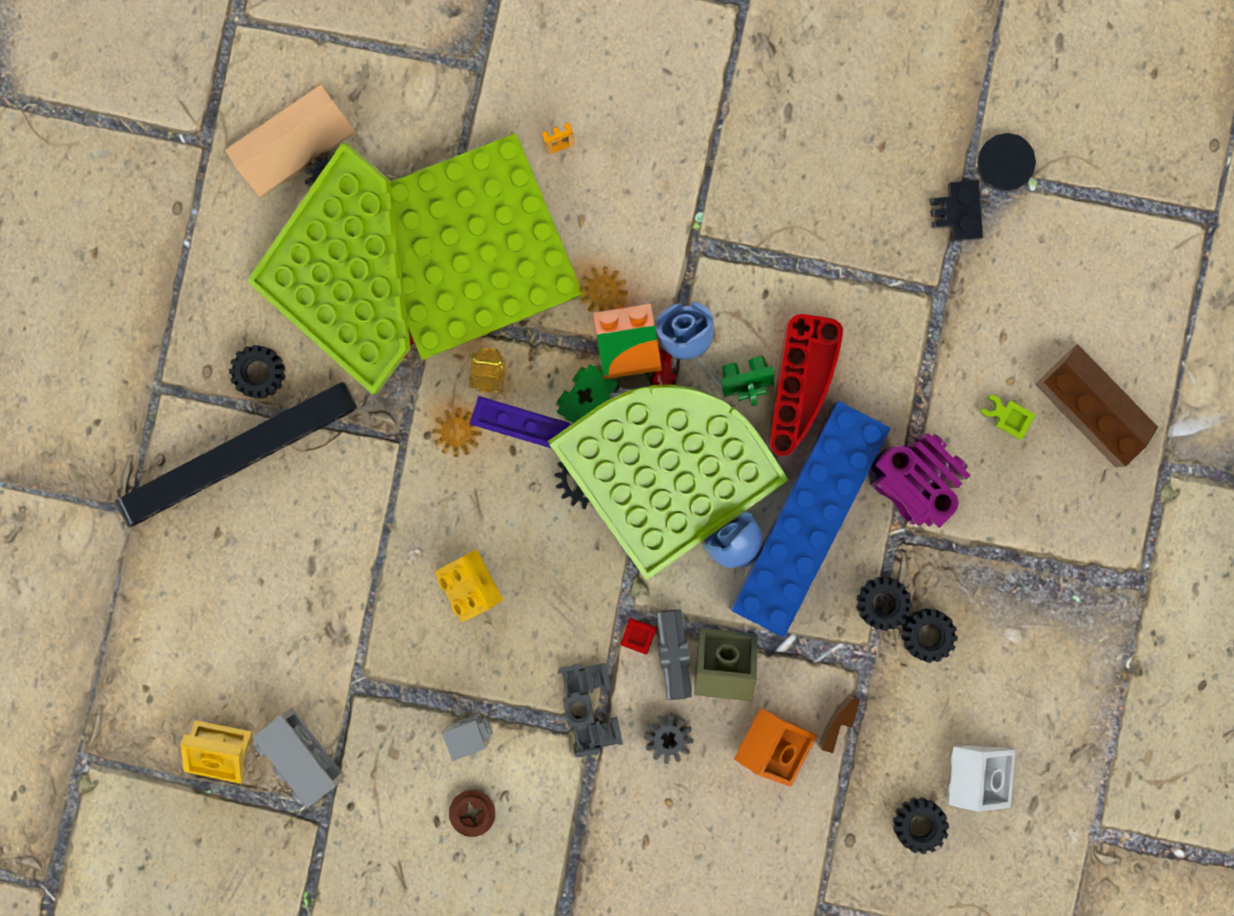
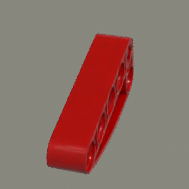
M797 314L786 324L768 436V448L776 456H787L795 450L808 432L824 402L834 375L843 337V327L835 319ZM798 321L802 322V327L807 328V331L801 333V336L797 335L796 329H793V325H796ZM829 325L834 328L836 335L833 340L823 338L821 334L823 326ZM796 349L801 352L803 359L799 365H794L789 361L788 353L790 350ZM786 378H793L797 381L798 389L794 394L785 391L783 383ZM783 406L792 409L794 417L791 422L786 423L780 419L779 410ZM778 435H784L788 438L789 447L786 451L776 449L774 441Z

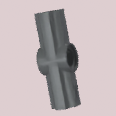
M681 609L656 612L660 643H658L661 669L664 670L667 700L692 697L691 679L688 669L690 657L688 642L684 636Z

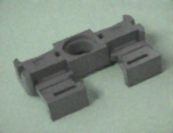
M580 663L569 667L563 666L558 669V673L563 675L567 697L563 698L568 726L569 728L574 727L578 751L574 752L576 757L599 753L600 746L596 747L597 745H601V747L615 744L623 745L618 717L610 718V722L600 724L599 720L596 721V724L591 725V723H595L588 691L593 693V689L603 687V690H611L606 663L587 666L584 671H580L583 668V665ZM576 702H582L587 707V714L582 718H576L571 714L570 708Z

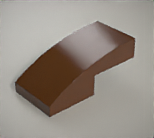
M850 694L834 711L821 736L818 745L821 750L833 753L840 726L853 727L860 701L857 696Z

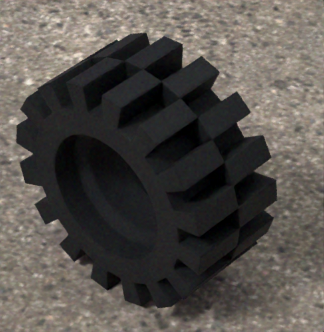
M253 345V347L246 346L243 348V351H238L235 354L237 357L230 362V364H233L232 369L229 368V374H232V378H230L231 383L235 384L237 391L248 397L263 399L269 395H274L275 391L283 386L281 382L285 380L286 375H284V371L286 369L285 365L281 362L283 361L282 358L275 351L259 345ZM254 361H262L268 368V376L261 383H253L247 376L248 366Z
M876 577L874 580L867 581V584L860 588L861 592L857 595L856 599L858 600V605L856 606L860 612V617L871 627L883 631H888V629L894 630L898 628V625H903L906 622L905 618L910 616L911 612H909V609L912 607L911 595L907 592L906 587L897 580L888 577ZM882 592L890 593L895 600L894 609L886 615L878 614L873 607L874 598Z
M924 608L921 611L917 610L913 612L911 617H907L906 624L902 626L903 634H901V638L904 640L905 644L903 645L912 656L932 663V661L939 662L942 661L941 658L950 656L949 652L951 650L954 651L956 647L954 642L958 639V636L955 635V631H957L956 626L952 624L953 621L950 617H947L943 612ZM933 624L940 631L939 641L933 646H924L919 641V631L924 625Z
M920 797V799L910 798V802L904 801L902 803L903 807L901 809L897 808L895 811L897 816L893 817V823L895 824V827H893L894 832L906 849H910L911 852L917 854L918 851L921 854H927L926 851L930 850L933 853L936 851V846L942 847L944 844L942 842L943 838L947 839L948 837L946 832L949 829V823L946 821L948 818L935 802ZM917 815H926L931 820V830L924 836H916L910 830L911 820Z

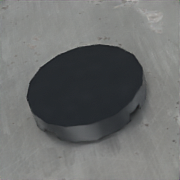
M1003 133L995 135L984 143L977 156L978 175L984 184L993 190L1008 192L1017 190L1026 184L1034 174L1036 165L1034 150L1027 140L1016 134Z

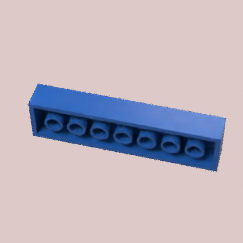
M839 401L833 404L756 555L755 561L752 563L729 608L732 612L783 638L785 637L891 429L890 427Z

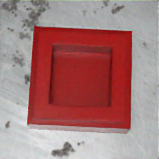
M630 617L620 645L647 655L657 627Z

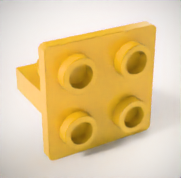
M477 549L435 571L440 588L447 595L452 611L461 622L469 620L504 601Z

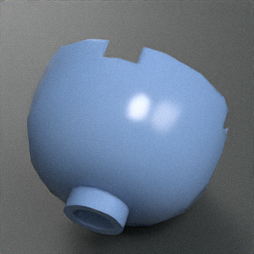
M691 302V306L682 307L681 303L674 304L665 309L656 320V335L661 347L667 354L677 359L687 360L704 354L710 348L715 336L711 312L706 306L696 302Z
M743 512L735 520H732L704 540L706 545H703V548L715 563L725 568L747 567L755 561V556L760 550L762 533L752 514Z

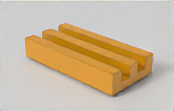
M570 123L564 124L565 130L560 132L559 127L553 128L554 135L551 136L548 135L547 131L542 132L547 154L550 155L574 146V136ZM566 138L567 141L562 143V139Z

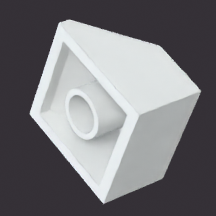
M975 745L953 746L951 782L948 787L949 805L977 812L1011 808L1016 749Z

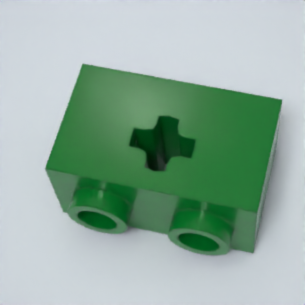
M591 364L586 369L581 367L572 379L576 383L570 393L565 390L556 402V405L559 406L557 413L573 424L609 400L619 386V383L611 378L603 379V373ZM588 389L591 390L590 396L593 401L591 403L586 401L583 405L580 404L581 398L578 393L580 391L585 393Z

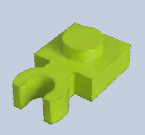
M988 395L986 399L993 402L994 409L990 412L987 409L980 408V414L984 417L998 418L994 425L996 428L1017 440H1022L1036 415L1011 400L1003 406L997 396Z

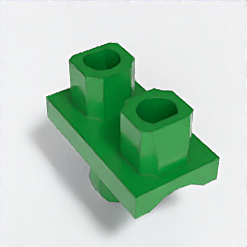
M762 355L748 360L750 371L740 374L737 363L723 365L721 384L724 398L737 395L738 401L749 399L751 406L758 405L757 396L767 394L765 387L775 385L773 367H768Z

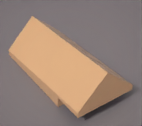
M319 85L225 151L235 168L261 198L281 182L285 181L287 183L312 164L311 158L318 160L321 158L322 152L328 153L356 131L323 86Z

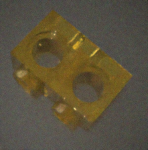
M480 348V353L472 352L469 388L471 390L503 394L506 359L500 355L497 349Z

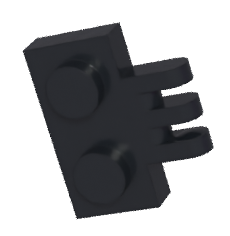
M979 180L950 182L948 184V197L930 199L931 206L942 205V209L930 211L931 217L943 218V221L931 222L932 228L951 227L952 242L981 240L983 238Z

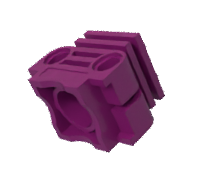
M929 433L921 434L915 438L917 442L910 443L907 447L896 446L881 451L870 468L877 475L870 485L880 495L890 499L896 505L900 515L910 525L917 524L921 526L925 523L930 527L934 523L940 528L958 509V497L951 488H959L962 485L959 480H967L971 476L966 471L968 465L957 455L953 458L944 449L947 444L936 434L933 436ZM894 454H897L901 459V464L898 468H895L892 463ZM940 496L942 505L937 510L934 502L936 497Z

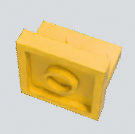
M194 720L190 734H184L180 743L184 772L241 784L244 776V760L252 739V732Z

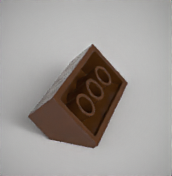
M1078 344L1035 384L1115 467H1126L1147 447L1158 429V426Z

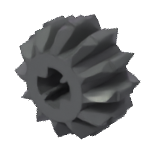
M673 713L668 714V722H664L663 717L657 715L658 726L652 722L648 723V728L654 733H644V739L652 741L645 746L646 750L652 751L656 749L653 754V759L655 760L664 754L665 764H669L670 755H674L676 762H680L679 751L686 755L690 753L688 747L683 744H693L694 742L692 737L685 736L692 731L691 726L681 728L685 721L683 717L678 718L676 723H673ZM666 732L667 735H669V732L674 733L675 742L671 744L669 741L668 745L664 744L662 735Z

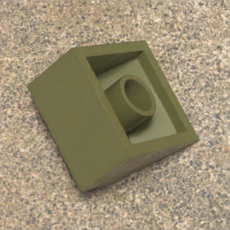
M700 628L695 667L694 695L752 701L757 680V634Z

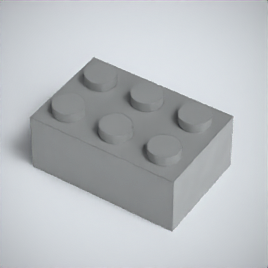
M293 708L286 711L252 737L256 742L254 746L258 753L264 758H269L274 765L272 769L275 775L281 781L285 780L292 788L290 791L292 797L298 804H304L306 808H309L331 791L345 777Z

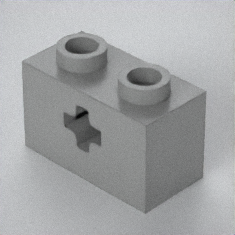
M481 713L451 723L442 732L452 761L486 749L491 740L490 735L493 734L488 718L483 719Z

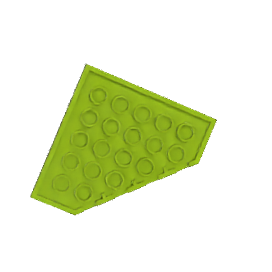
M341 143L246 282L371 394H377L411 349L391 180L348 143Z

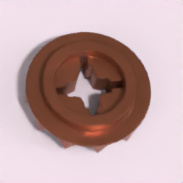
M477 789L465 790L457 795L449 808L451 825L458 833L467 837H477L486 833L492 827L496 817L495 804L488 794H484ZM468 802H470L474 809L483 808L477 814V824L471 816L461 817L468 811Z

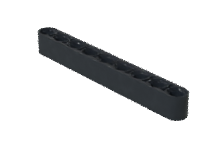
M345 382L336 384L125 494L114 502L127 527L135 526L358 409Z

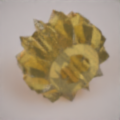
M604 266L602 269L603 275L599 276L596 268L591 269L594 277L593 280L586 275L582 277V280L589 286L579 287V292L588 294L582 297L580 301L582 304L592 301L588 307V312L592 313L596 306L599 307L598 312L604 311V307L614 310L613 303L621 308L624 306V302L617 296L626 297L628 296V291L618 289L626 284L625 279L615 282L619 271H613L609 277L607 276L608 267ZM605 285V288L607 286L611 288L608 291L607 298L603 299L602 295L600 297L596 295L599 292L598 286Z
M456 408L455 417L453 418L451 412L445 410L444 414L447 421L445 422L439 417L435 420L438 424L442 425V429H432L433 434L442 435V437L434 441L435 445H441L446 442L442 449L444 454H447L453 446V457H459L460 447L465 455H469L470 449L467 444L469 443L477 448L479 443L472 440V437L482 436V432L473 431L472 428L476 426L470 425L468 422L471 419L472 412H466L462 418V409ZM459 424L460 429L464 430L465 433L464 436H459L460 440L455 441V436L450 435L451 428L456 429L454 426Z

